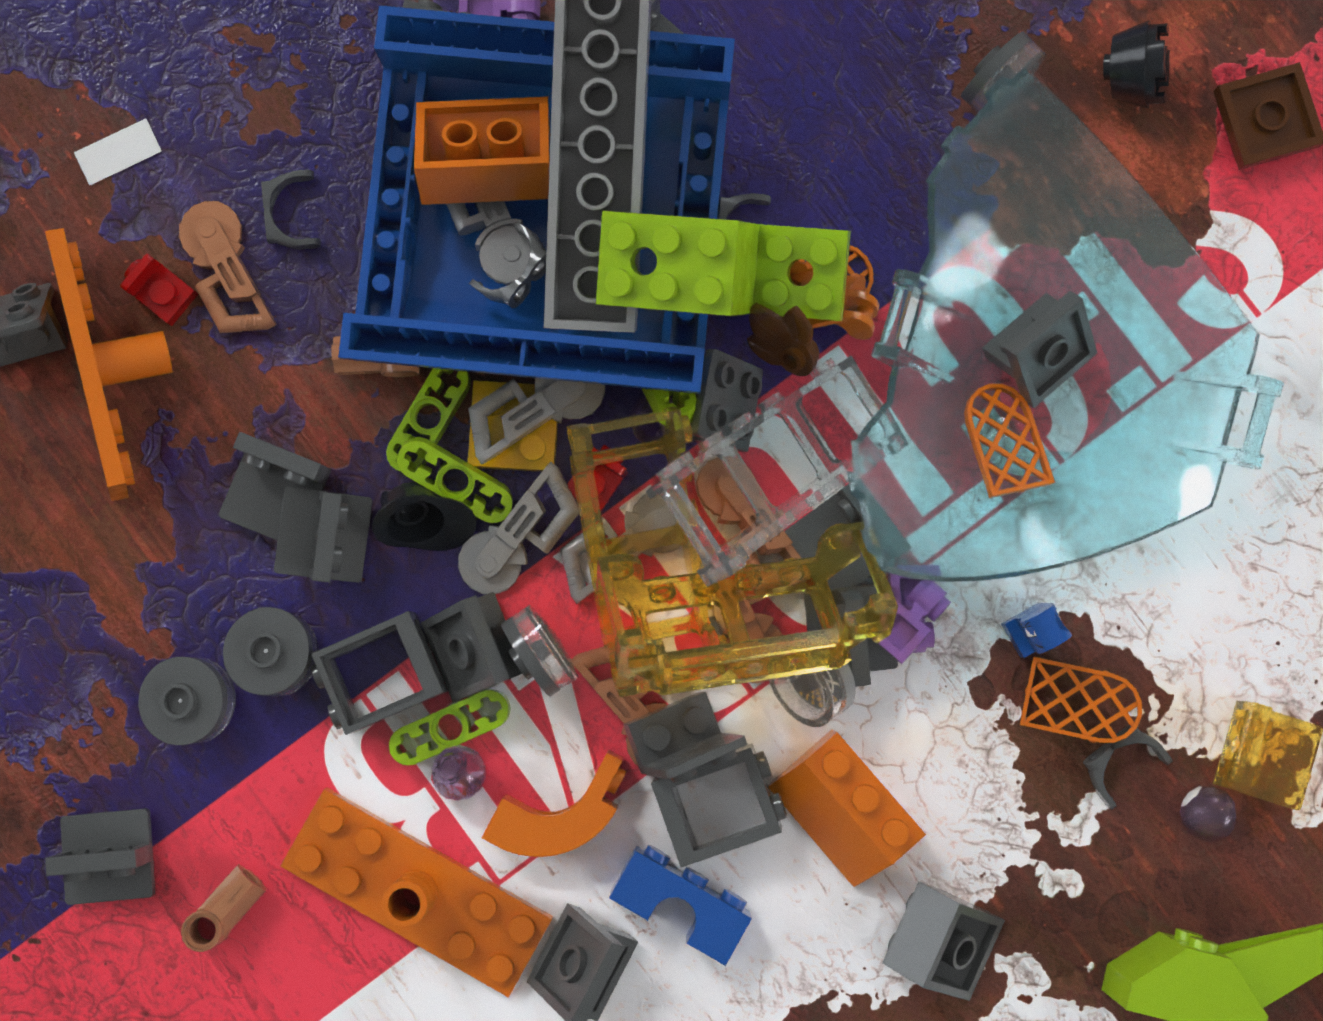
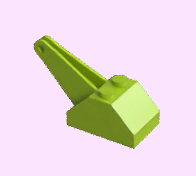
M1323 923L1220 945L1203 939L1201 934L1181 928H1176L1175 935L1159 931L1107 964L1101 990L1127 1011L1167 1021H1268V1015L1263 1009L1264 1007L1323 973Z

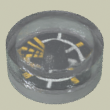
M801 633L770 654L767 661V675L770 686L783 708L797 721L810 727H821L853 704L856 687L851 669L842 654L825 638L814 633Z

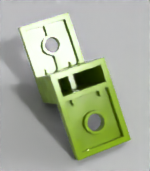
M602 211L596 304L735 316L750 314L752 305L759 303L780 316H784L793 306H798L807 318L843 321L851 231L763 225L737 220ZM644 248L651 249L657 257L656 268L648 275L639 272L635 265L636 255ZM801 259L808 261L813 268V277L804 286L795 284L790 277L792 265Z

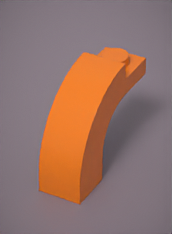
M608 750L585 794L576 803L562 810H538L506 794L500 801L481 838L508 852L529 857L555 856L584 845L604 829L618 809L619 804L604 797L606 791L615 795L627 772L620 768L624 757Z

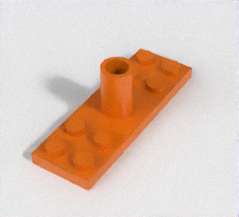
M64 228L48 230L45 233L111 501L129 498L127 486L135 484L128 451L118 452L117 444L125 443L121 421L117 409L108 410L103 386L173 373L163 331L92 344L87 322L95 321L87 284H77V281L85 280L76 241L67 243Z
M328 787L321 793L280 865L285 870L508 998L553 918L547 912ZM407 888L414 891L419 897L420 905L409 903L404 896L403 889Z

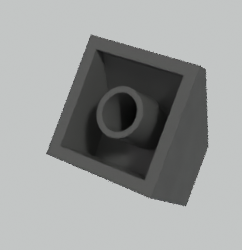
M918 882L915 891L907 900L906 911L898 929L889 940L888 951L882 964L922 988L970 1001L1005 920L946 891Z

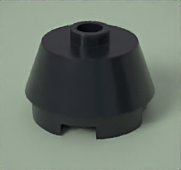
M1148 20L1113 35L1111 54H1104L1103 77L1104 80H1110L1113 99L1147 109L1150 104H1166L1167 94H1165V91L1159 92L1162 86H1169L1170 50H1168V46H1165V40H1161V36H1169L1168 23L1151 24V21Z

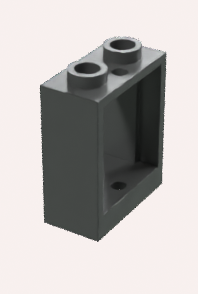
M407 611L311 654L315 664L310 666L313 678L320 689L326 688L332 703L327 706L329 716L336 729L342 728L345 735L355 733L448 692L418 616L413 611ZM398 631L423 690L359 718L335 659Z
M753 743L735 750L737 757L718 765H712L711 761L696 767L697 774L687 780L672 783L671 779L658 780V777H656L651 782L681 868L782 833L783 825L781 820L787 818V813L780 794L775 793L771 795L765 779L772 776L768 760L764 751L756 753ZM744 762L766 822L698 846L676 786Z

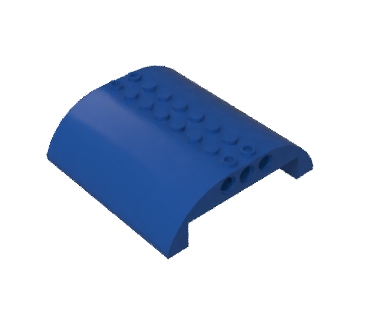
M379 5L374 50L383 66V77L355 314L343 313L338 358L700 394L708 314L638 308L637 330L635 333L544 328L546 273L539 280L531 281L532 286L529 295L516 308L489 300L469 284L474 279L481 282L485 288L492 290L507 286L497 283L488 277L481 267L480 251H476L475 243L485 228L461 236L458 234L446 204H421L414 172L416 102L548 96L551 133L554 22ZM650 31L642 214L717 219L735 39ZM548 199L504 201L511 219L522 220L525 227L537 234L547 252ZM465 203L469 216L478 214L475 203ZM644 248L640 250V272L648 275L655 270L657 257L651 249Z

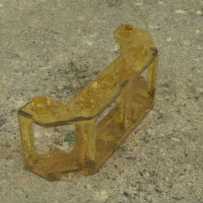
M672 406L665 408L664 411L595 424L581 423L567 426L568 440L572 452L570 466L604 648H607L614 688L619 697L725 676L723 662L730 660L729 648L725 635H717L715 628L709 621L708 610L714 609V600L709 583L703 584L701 568L707 567V560L702 541L696 542L693 525H698L700 522L698 507L695 499L688 498L686 482L692 481L691 466L688 456H681V453H685L686 450L685 443L692 442V430L688 416H681L680 409ZM665 420V433L658 440L592 451L591 434ZM653 454H664L668 461L677 513L675 524L668 527L605 538L593 472L595 466ZM672 544L681 545L692 600L691 612L683 616L621 627L609 558ZM687 633H697L700 636L708 667L635 681L634 672L629 660L628 646Z
M865 522L840 523L829 527L819 538L816 555L800 559L789 558L771 563L745 564L734 568L702 570L697 573L676 576H658L643 580L644 569L641 560L637 556L616 553L610 556L598 557L596 587L598 593L605 598L615 638V664L618 675L628 680L633 679L636 675L649 681L651 691L660 695L840 669L852 661L850 649L867 638H872L873 642L879 643L891 635L898 610V604ZM862 552L878 594L870 595L868 603L863 608L844 612L843 620H841L828 585V580L858 559ZM798 592L809 594L822 627L821 630L750 640L738 604L740 601ZM618 604L624 606L630 612L635 629H624ZM715 605L721 611L730 643L666 652L662 639L652 640L646 616L656 612Z

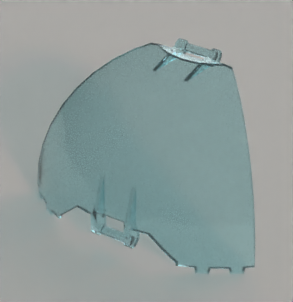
M1026 67L1012 79L1002 76L985 93L988 102L965 128L956 126L941 144L945 154L925 181L928 183L929 253L919 273L903 269L895 270L892 281L895 290L880 342L874 343L871 354L873 358L892 367L889 376L887 400L866 424L857 439L851 440L854 472L847 471L850 493L858 499L866 529L860 530L867 552L876 557L881 571L911 579L940 582L983 581L1016 577L1059 568L1141 541L1212 508L1226 463L1248 469H1261L1264 455L1260 453L1275 398L1281 397L1284 382L1264 375L1250 374L1260 334L1188 240L1132 174L1100 139ZM1071 290L1083 298L1097 354L1035 408L1029 405L1055 483L989 499L966 428L964 410L967 400L978 388L987 384H1004L1018 392L1019 389L1013 377L986 359L982 347L1045 293L1059 300ZM912 296L919 301L904 350L898 347L897 344ZM985 391V392H986L987 394H989L990 396H993V394H994L995 391ZM1003 392L1000 393L997 399L1008 407H1011L1014 401L1010 395ZM1241 392L1257 393L1243 447L1227 446ZM977 396L972 407L984 413L989 402ZM1018 405L1015 411L1024 416L1022 409ZM993 406L988 417L1002 424L1007 413ZM972 415L973 423L976 428L980 419ZM1012 417L1007 429L1020 436L1025 425ZM984 423L979 434L993 442L998 430ZM1029 431L1025 437V440L1034 445ZM1003 434L998 446L1011 453L1016 441ZM980 442L985 457L989 447ZM1021 445L1016 457L1029 464L1034 453ZM994 451L989 463L1002 470L1007 458ZM1038 459L1034 468L1043 473ZM1012 463L1007 474L1021 481L1026 470ZM989 471L994 485L999 476ZM1031 474L1026 484L1042 480ZM1003 480L999 490L1015 486Z

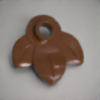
M759 303L753 304L749 315V323L753 334L747 338L751 350L770 365L782 366L786 371L796 376L809 375L816 368L820 353L817 344L812 339L814 334L813 328L805 314L798 306H793L782 317Z

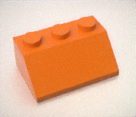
M548 96L416 102L414 172L421 204L548 199L551 137Z
M833 729L768 785L773 794H780L784 807L853 887L893 865L926 835L839 733Z

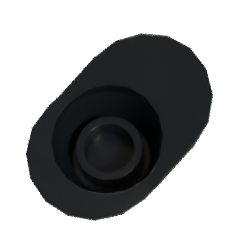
M410 482L396 486L391 491L382 492L380 498L381 509L378 510L374 517L372 531L377 540L387 546L447 551L460 547L472 537L476 531L477 520L472 509L463 502L438 497L434 492L419 483Z

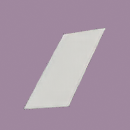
M143 119L74 152L90 186L162 152L147 119Z

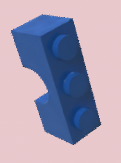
M648 844L644 850L636 845L612 887L609 899L647 921L655 907L664 899L674 897L685 900L692 906L695 912L694 922L686 934V943L726 966L752 920L750 911L745 908L748 902L730 890L724 889L723 893L720 894L706 886L709 879L690 867H686L684 872L668 864L671 857L658 848Z

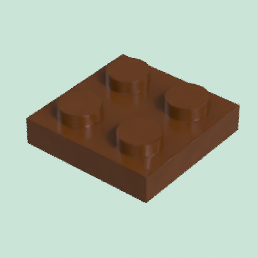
M1300 62L1219 85L1213 91L1238 170L1319 148L1323 145V130Z

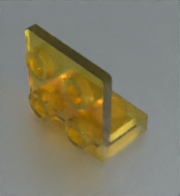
M1236 700L1213 784L1290 809L1300 810L1323 728L1313 723L1272 711L1273 708L1256 702Z

